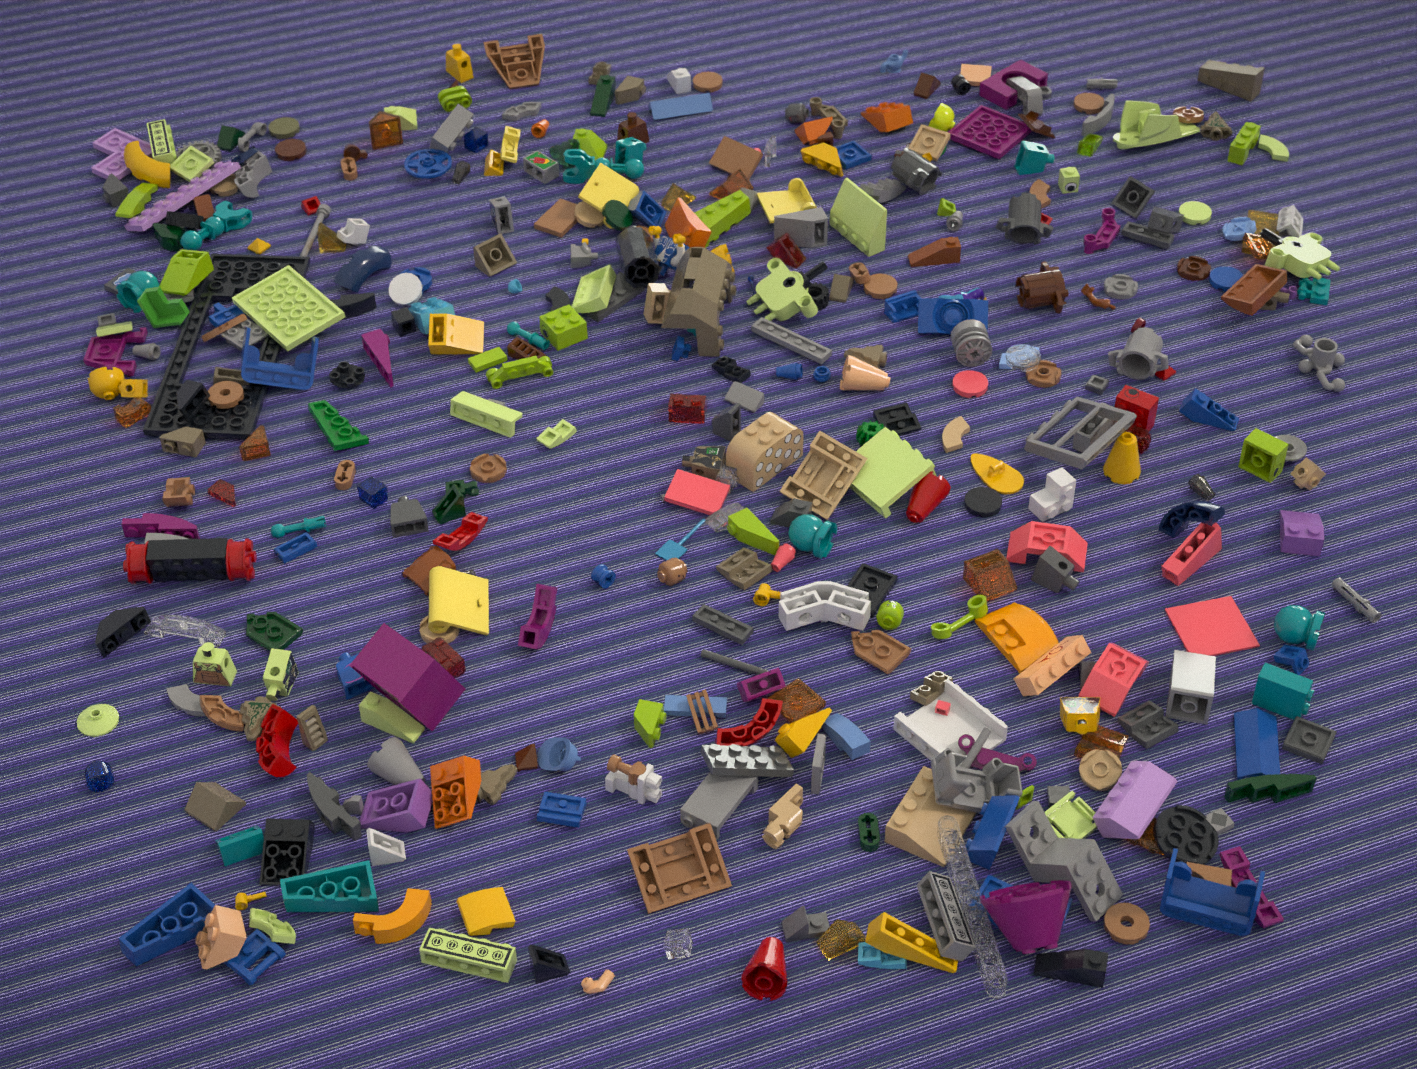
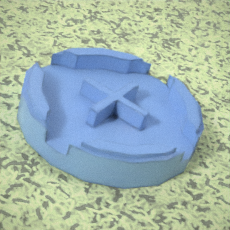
M1248 217L1234 218L1230 223L1224 224L1222 228L1223 235L1230 241L1245 240L1256 232V223Z

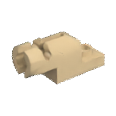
M795 784L769 809V824L762 832L764 833L762 838L773 849H778L784 843L782 838L788 839L802 824L803 811L799 807L803 802V788L798 784Z

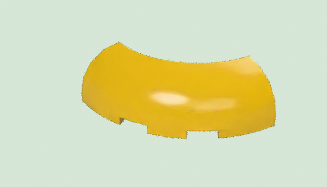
M132 141L124 147L125 165L136 178L148 181L150 184H157L158 187L170 188V163L159 162L148 157L141 150L139 141Z

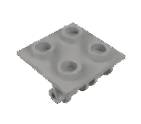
M247 319L228 329L221 336L227 340V343L232 344L241 351L245 327L251 328L249 345L255 344L269 334L260 326Z

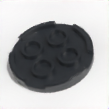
M1176 805V807L1163 810L1154 823L1153 834L1161 852L1171 860L1173 848L1178 849L1175 862H1190L1204 865L1215 855L1219 842L1217 832L1214 831L1206 820L1207 817L1189 806Z

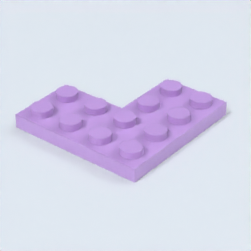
M114 128L92 142L93 148L110 155L91 167L92 173L105 179L112 173L120 180L132 172L126 167L124 162V147L132 141H139V146L143 153L153 159L151 145Z

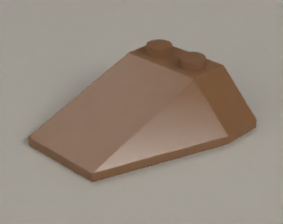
M542 34L527 36L526 44L500 47L498 40L483 42L486 56L509 89L539 85L545 50Z

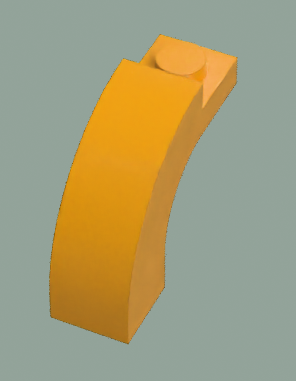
M407 888L402 905L396 911L387 915L355 913L353 918L355 934L363 936L372 935L374 936L375 944L393 943L409 937L424 924L429 915L432 905L430 890Z

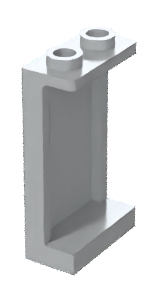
M710 772L680 809L681 823L688 828H695L710 823L715 838L718 840L720 829L749 792L754 794L758 789V776L712 775Z

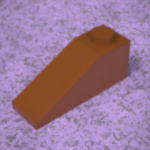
M958 237L941 238L908 254L910 267L960 263L961 245Z

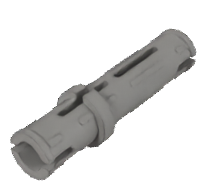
M1340 577L1332 582L1331 586L1356 607L1355 609L1358 613H1362L1372 623L1379 621L1382 614L1370 605L1371 603L1368 599H1363Z

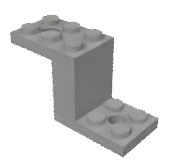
M1032 801L1005 826L1034 882L1050 883L1051 880L1070 881L1090 921L1096 922L1123 896L1095 839L1058 838L1039 801ZM1031 827L1034 831L1032 837L1030 836ZM1097 884L1099 886L1098 894H1096Z

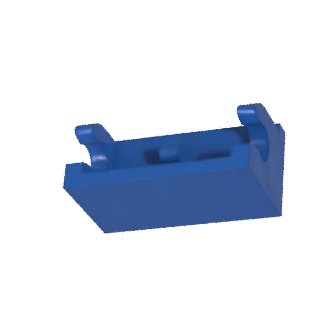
M916 290L885 299L884 313L893 323L918 316V304L921 297L917 294Z

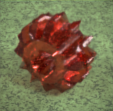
M1130 426L1125 432H1130L1136 436L1138 452L1143 454L1149 448L1151 435L1147 429H1143V426Z

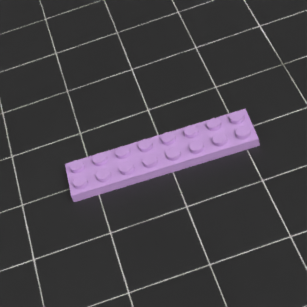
M220 161L214 164V168L203 171L200 177L191 179V183L188 185H182L178 188L177 192L166 195V199L157 201L151 209H145L141 212L140 216L129 219V223L124 225L126 230H147L153 226V223H158L164 219L167 211H176L193 200L194 197L199 196L241 168L239 163L231 161L223 163Z

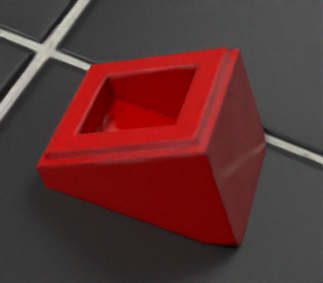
M317 196L301 202V207L308 216L317 213L320 205Z

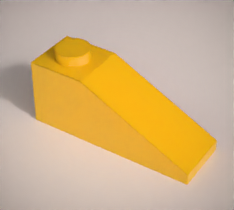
M829 707L790 724L785 723L778 730L779 735L775 742L791 758L804 753L831 713V708Z

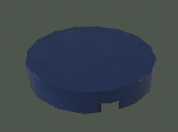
M252 146L248 151L242 152L232 159L231 162L241 164L257 153L258 149L256 146Z

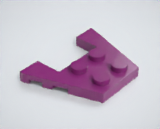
M140 328V331L137 332L127 331L116 336L111 334L91 337L83 359L84 364L95 368L107 367V370H113V367L121 369L124 375L134 376L137 367L136 361L121 360L127 342L145 343L148 333L147 328Z

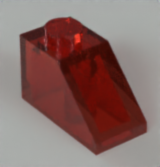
M787 232L774 239L766 247L774 258H779L784 264L794 268H798L807 259Z

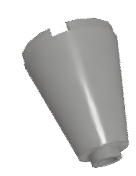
M397 737L389 738L381 744L383 748L378 753L374 751L368 760L367 767L371 772L394 785L416 779H421L425 783V777L402 741Z

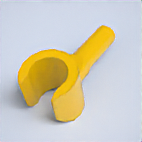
M262 892L248 896L245 893H238L235 897L236 910H245L248 907V902L264 898L266 893Z

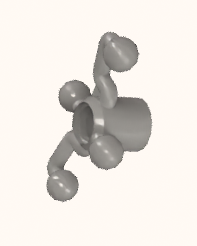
M1302 335L1299 339L1293 342L1294 348L1310 359L1301 360L1298 365L1299 370L1302 373H1308L1314 368L1318 370L1317 377L1326 390L1343 391L1345 388L1344 380L1336 378L1329 383L1325 376L1332 371L1333 365L1340 367L1345 362L1344 355L1336 353L1337 343L1328 338H1320L1315 341L1313 348H1309L1313 344L1311 336Z

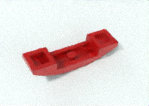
M471 512L462 518V524L459 528L449 535L442 533L433 540V544L452 551L460 550L469 545L478 536L488 521V517Z

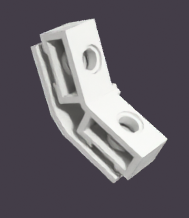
M817 581L780 593L779 619L786 631L817 621H832L863 631L870 619L871 601H869V592L835 582Z

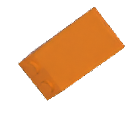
M678 197L664 225L669 237L673 238L674 234H681L686 238L684 244L690 248L705 247L712 231Z

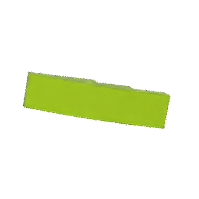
M141 183L135 187L123 200L115 216L132 218L145 210L144 204L151 201V194L158 191V185Z

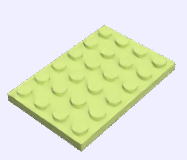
M289 265L232 297L233 303L287 351L345 318L344 312Z

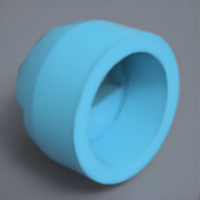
M518 279L508 283L509 292L515 294L522 291V286Z

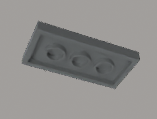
M710 744L702 745L700 753L712 775L793 777L794 769L782 748L778 746L759 747L757 745L739 746L732 744L725 746Z

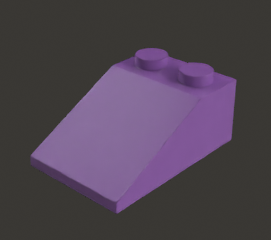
M1280 510V551L1283 553L1320 556L1324 543V526L1319 514Z
M416 779L368 792L359 820L361 823L360 828L397 832H411L425 828L433 801L431 789L421 779Z

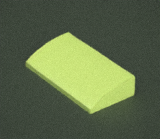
M610 264L581 277L572 304V308L577 313H590L607 308L617 276Z

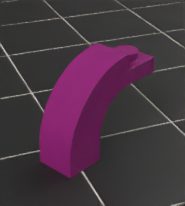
M536 584L532 612L528 622L521 626L518 646L539 649L545 644L555 617L557 607L555 606L558 587Z

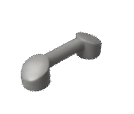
M256 122L242 138L239 137V150L248 151L250 147L249 139L254 134L263 136L267 130L266 124Z

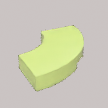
M1260 135L1258 148L1269 152L1274 160L1288 161L1289 152L1283 143L1272 137Z
M250 909L249 927L264 931L270 936L272 942L295 944V931L287 921L283 923L277 919V915L265 910Z

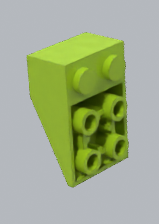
M183 249L177 252L171 258L159 287L163 293L181 296L188 295L194 287L198 286L214 270L209 252Z

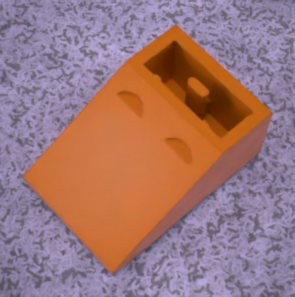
M882 102L879 103L878 107L865 108L866 111L860 112L879 132H889L913 124L910 105H903V103Z
M461 756L430 766L435 829L471 819L481 784L480 760Z

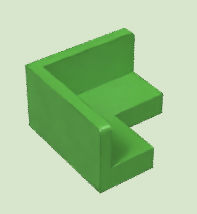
M160 287L146 288L137 300L153 328L180 325L190 312L182 298L167 300Z

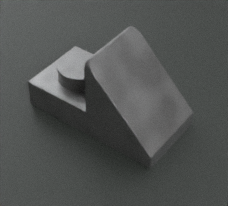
M801 906L782 921L786 942L826 937L831 934L826 912L807 915L805 906Z

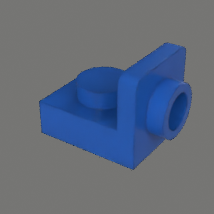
M1284 645L1273 655L1275 662L1292 665L1293 671L1297 675H1300L1309 666V659L1305 648Z

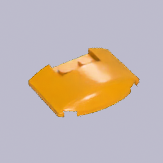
M1015 602L988 613L982 618L975 619L978 627L1019 673L1023 672L1058 644L1055 633L1038 613L1029 607Z

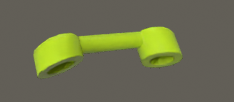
M976 595L970 598L967 603L969 613L949 625L943 622L932 624L930 626L932 636L937 639H948L952 636V632L968 622L984 617L988 612L986 597L984 595Z

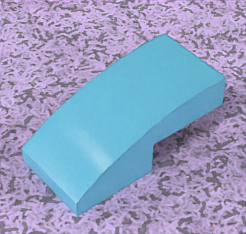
M859 942V965L881 969H907V959L884 953L866 942Z

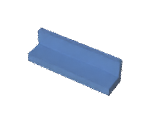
M710 93L652 101L648 105L649 111H652L653 120L713 111Z

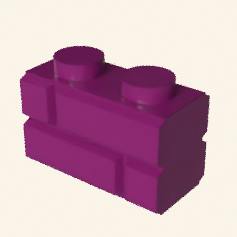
M778 667L737 682V687L743 702L784 688L786 684Z

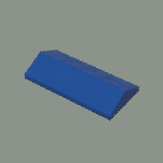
M1258 708L1234 713L1237 780L1280 774L1277 717Z

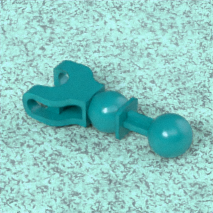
M567 149L563 155L566 163L576 166L563 172V180L569 184H581L586 179L591 178L600 163L617 173H625L630 179H638L644 173V165L638 159H630L625 164L613 163V158H610V161L603 157L595 160V156H589L581 149Z
M223 201L216 205V212L212 217L200 223V231H187L182 235L181 245L185 250L197 251L201 248L204 238L214 240L215 237L220 236L224 231L241 229L250 224L252 221V211L246 208L233 210V203Z

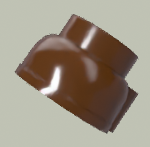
M354 144L346 145L343 150L344 158L352 157L355 162L360 157L364 159L368 157L365 150H360Z

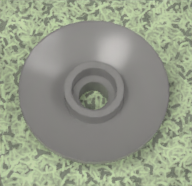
M1279 435L1275 437L1289 444L1285 461H1297L1306 455L1307 446L1301 439L1292 435Z

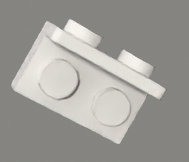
M1292 205L1281 209L1278 214L1277 231L1281 232L1286 229L1287 233L1290 236L1292 235V237L1299 238L1302 236L1303 218L1296 207Z

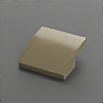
M742 548L716 566V569L727 580L743 590H746L773 571L771 564L759 560L757 553L747 548Z

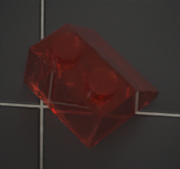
M670 394L668 404L669 422L705 424L708 397L705 395Z

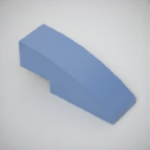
M838 713L827 717L821 726L840 751L844 750L851 760L870 752L871 741L846 717Z

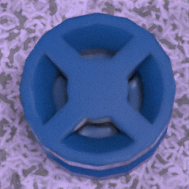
M604 564L596 566L591 574V579L594 582H599L602 588L611 586L616 578L615 572L608 570V567Z

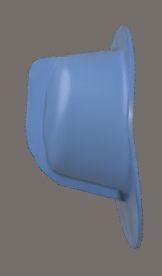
M553 737L542 744L537 760L538 765L544 770L568 771L574 766L576 761H581V758L578 756L576 746L569 739Z

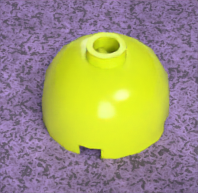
M941 103L933 119H931L929 127L945 132L951 130L956 124L954 122L955 115L953 110L948 105Z

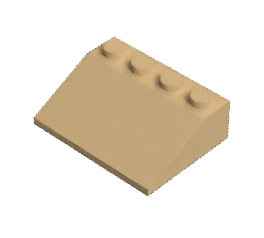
M923 766L888 821L885 830V842L945 867L977 812L937 804L935 801L932 769Z

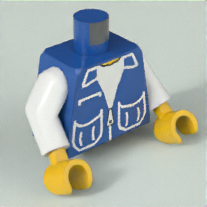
M650 226L648 232L650 235L655 236L653 239L655 255L659 263L658 274L665 276L668 268L676 271L678 262L690 247L684 244L686 238L681 234H674L673 238L664 235L659 236L662 232L661 227Z

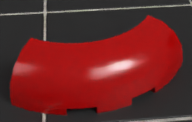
M762 698L760 708L752 721L746 725L733 728H718L715 744L751 746L759 742L771 731L777 722L783 701Z
M274 704L271 705L260 727L263 728L261 737L257 738L256 752L259 753L258 762L263 770L275 777H285L297 768L290 760L289 745L298 721L283 708Z

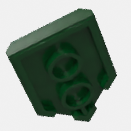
M275 611L267 612L264 615L247 614L246 636L269 651L272 648L286 649L303 633V628Z

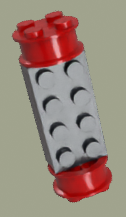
M227 538L149 540L145 544L130 542L125 546L126 560L123 561V570L127 572L128 582L131 584H136L137 581H146L148 584H152L153 581L183 582L186 580L204 581L214 579L234 581L235 578H246L247 581L255 578L253 563H256L257 555L256 551H253V541L249 538H246L245 541L235 542L233 539L228 540Z

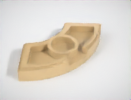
M962 416L949 422L943 430L942 446L946 453L961 449L963 447L961 438L964 434L970 432V426Z

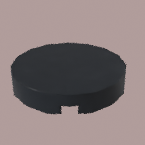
M977 487L967 492L964 506L972 515L976 516L978 514L981 517H991L999 513L1002 507V497L994 489Z

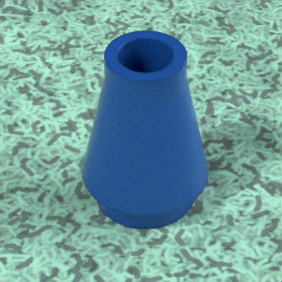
M796 362L777 367L776 375L777 377L798 380V378L803 377L802 364Z

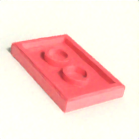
M677 469L665 494L664 501L718 517L730 490V485Z

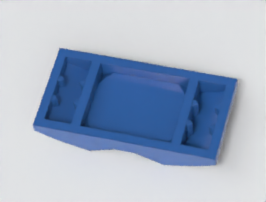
M919 299L918 334L951 335V331L958 323L971 319L982 322L988 330V300Z

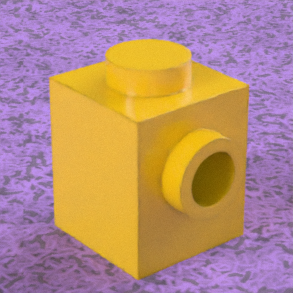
M121 379L119 385L121 397H148V380Z

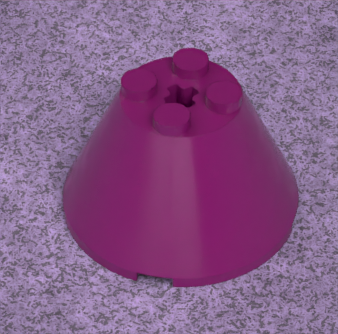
M1051 880L1050 884L1040 885L1039 882H1033L991 891L988 898H985V895L980 896V901L1016 952L1022 951V954H1030L1036 952V948L1044 947V949L1058 947L1057 942L1059 941L1072 886L1068 880Z

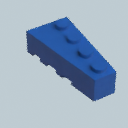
M190 883L119 937L121 952L135 966H138L196 938L198 932L203 930L206 916L212 912L215 904L193 883Z

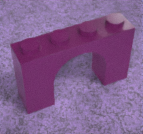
M1020 59L980 82L979 96L1007 110L1017 104L1018 95L1017 90L1006 85L1007 78L1023 76L1039 87H1047L1048 73Z

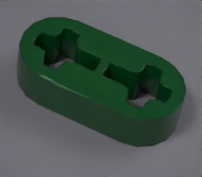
M863 813L858 818L860 847L866 852L876 851L879 848L880 842L878 819L872 813ZM865 822H869L870 828L866 827ZM871 836L873 843H868L867 837Z

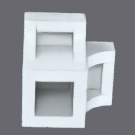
M348 218L346 226L341 227L337 231L336 237L344 243L352 245L366 244L370 225L362 219Z

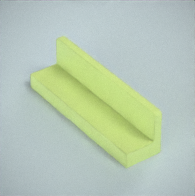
M465 391L453 397L450 404V415L510 438L515 435V422L522 418L523 415L519 411Z

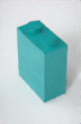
M1265 663L1258 675L1251 704L1295 720L1296 716L1301 718L1302 715L1308 714L1311 706L1308 701H1311L1315 691L1311 689L1313 680Z

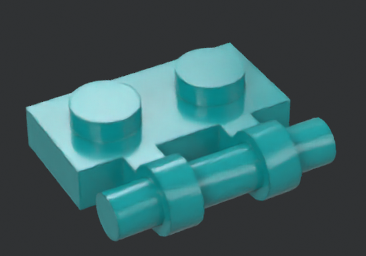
M1300 278L1297 290L1298 298L1300 300L1309 298L1310 303L1327 305L1331 280L1313 278V281H1309L1308 278Z

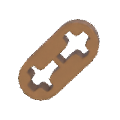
M345 157L341 159L340 163L344 179L355 180L358 177L354 158Z
M857 262L849 266L851 277L857 284H864L871 279L869 271L863 263Z
M343 460L338 464L334 477L335 487L338 490H347L352 486L356 473L353 461Z

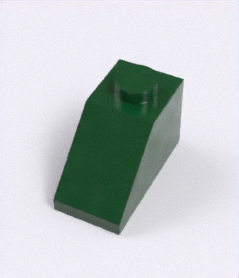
M153 223L155 238L163 249L179 252L182 249L181 237L185 233V228Z

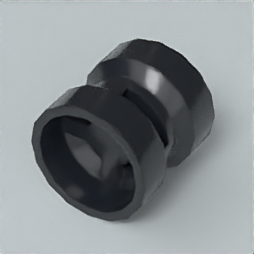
M958 74L952 78L951 85L959 95H965L970 91L971 85L963 75Z

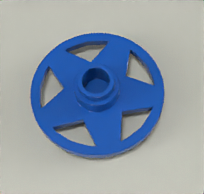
M438 149L418 150L410 154L404 161V167L408 174L424 179L441 176L448 172L452 166L450 155ZM419 155V159L411 160ZM448 160L447 166L442 164V162ZM410 168L418 169L417 173L412 171Z

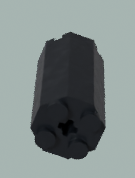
M627 227L617 236L616 240L624 279L633 288H638V286L647 288L648 283H654L658 280L659 265L650 235L641 227Z

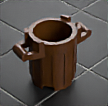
M1043 261L1039 272L1017 277L1015 287H1019L1020 295H1016L1020 307L1029 309L1052 305L1056 313L1060 314L1062 312L1063 305L1067 304L1066 301L1064 302L1065 297H1069V292L1065 288L1064 278L1061 271L1058 270V266L1050 268L1048 263Z

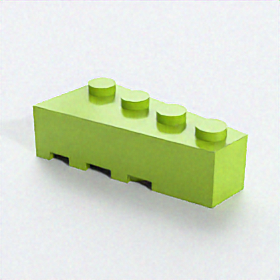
M741 190L694 212L712 231L704 248H707L712 240L716 241L722 232L730 230L731 225L739 223L751 213L749 197Z

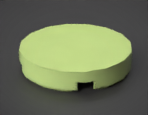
M1190 201L1183 203L1179 207L1178 213L1184 214L1183 221L1191 225L1201 223L1202 225L1209 222L1212 210L1204 203Z

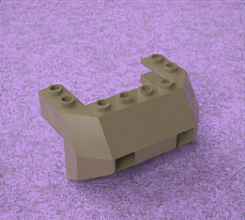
M691 247L687 249L677 264L661 328L696 329L699 356L719 357L721 350L724 349V339H721L723 326L720 325L719 316L720 312L724 310L723 300H726V294H728V303H732L733 296H736V286H733L735 272H732L731 264L704 247Z

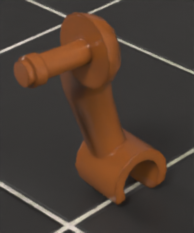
M1086 283L1081 289V292L1088 297L1092 305L1104 309L1108 307L1112 310L1115 309V306L1110 304L1109 299L1095 298L1092 293L1094 291L1093 286L1089 287Z

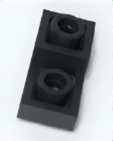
M726 356L720 357L711 364L714 370L732 382L742 383L751 376L750 370L737 366L735 359Z

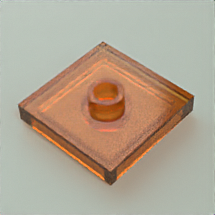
M800 678L768 697V699L783 701L780 714L790 723L810 716L826 706V701Z

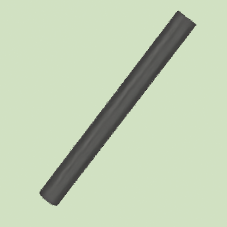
M705 649L701 651V657L755 675L769 671Z

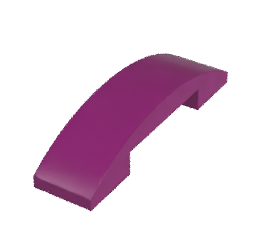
M1240 846L1220 852L1219 855L1223 867L1232 870V887L1236 888L1238 882L1246 879L1257 883L1249 870L1251 864ZM1261 891L1254 921L1262 928L1281 923L1284 919L1274 902H1269L1263 891Z

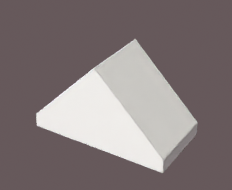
M371 828L366 830L372 866L402 862L406 859L403 841Z

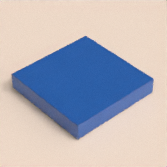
M854 140L835 147L838 151L841 166L845 170L872 160V155Z

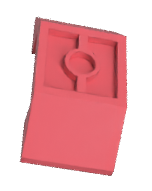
M1031 521L1010 533L1006 562L1025 564L1027 553L1042 555L1051 546L1074 564L1073 571L1084 572L1088 543L1071 526Z
M1109 643L1091 670L1078 697H1100V709L1115 717L1122 707L1129 690L1138 676L1142 675L1149 661L1115 643Z

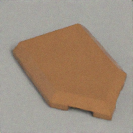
M871 630L869 633L851 632L855 655L887 674H890L911 652L910 647L881 630Z

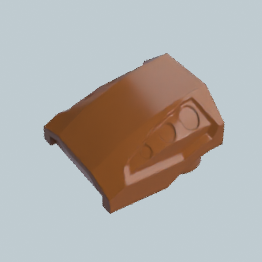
M437 545L431 546L428 551L423 553L403 571L402 576L404 578L407 577L428 596L430 570L437 566L456 570V565L450 556Z

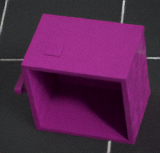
M385 623L382 624L349 665L382 695L431 731L436 728L466 690L434 658Z

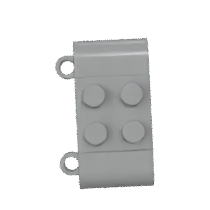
M946 748L935 760H931L935 801L939 805L980 813L984 802L989 804L992 796H1022L1023 792L1018 766L1002 763L999 758H993L982 768V771L958 767L967 756L957 754L950 748Z

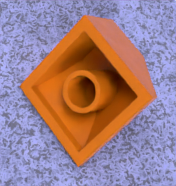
M831 116L805 122L794 130L795 134L803 144L815 145L817 144L818 137L826 133L833 118Z

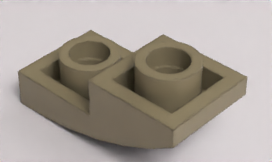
M606 62L596 63L593 67V73L589 77V84L597 85L601 75H609L611 64Z
M935 671L924 677L923 685L910 691V699L927 706L944 692L945 681L947 679L953 681V678L944 672Z

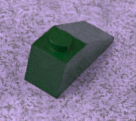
M600 76L596 85L590 116H606L615 96L616 78L614 76Z

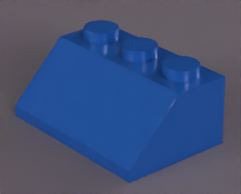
M992 796L989 804L984 802L980 812L983 818L981 821H976L972 830L975 833L974 839L969 838L964 849L968 852L965 860L985 869H991L1007 831L1005 826L1012 819L1020 799L1019 796Z

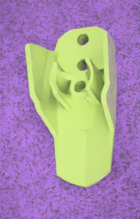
M1127 100L1122 112L1120 133L1113 136V142L1117 143V148L1119 149L1148 146L1198 133L1200 128L1192 123L1179 122L1177 115H1161L1160 107L1157 103Z

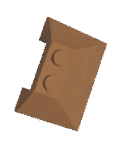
M710 823L692 828L687 833L650 845L645 843L627 849L648 914L732 886Z

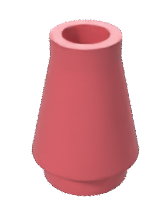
M786 543L779 546L771 563L772 569L780 572L784 566L795 558L796 550Z

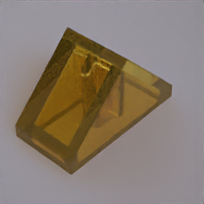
M672 183L661 205L671 211L678 197L688 204L695 200L696 196Z
M321 222L318 224L317 230L320 253L344 252L346 250V243L336 237V232Z
M836 919L817 940V945L829 961L858 947L859 942H865L866 937L856 923Z

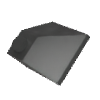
M1129 176L1112 201V204L1137 219L1155 193V190Z

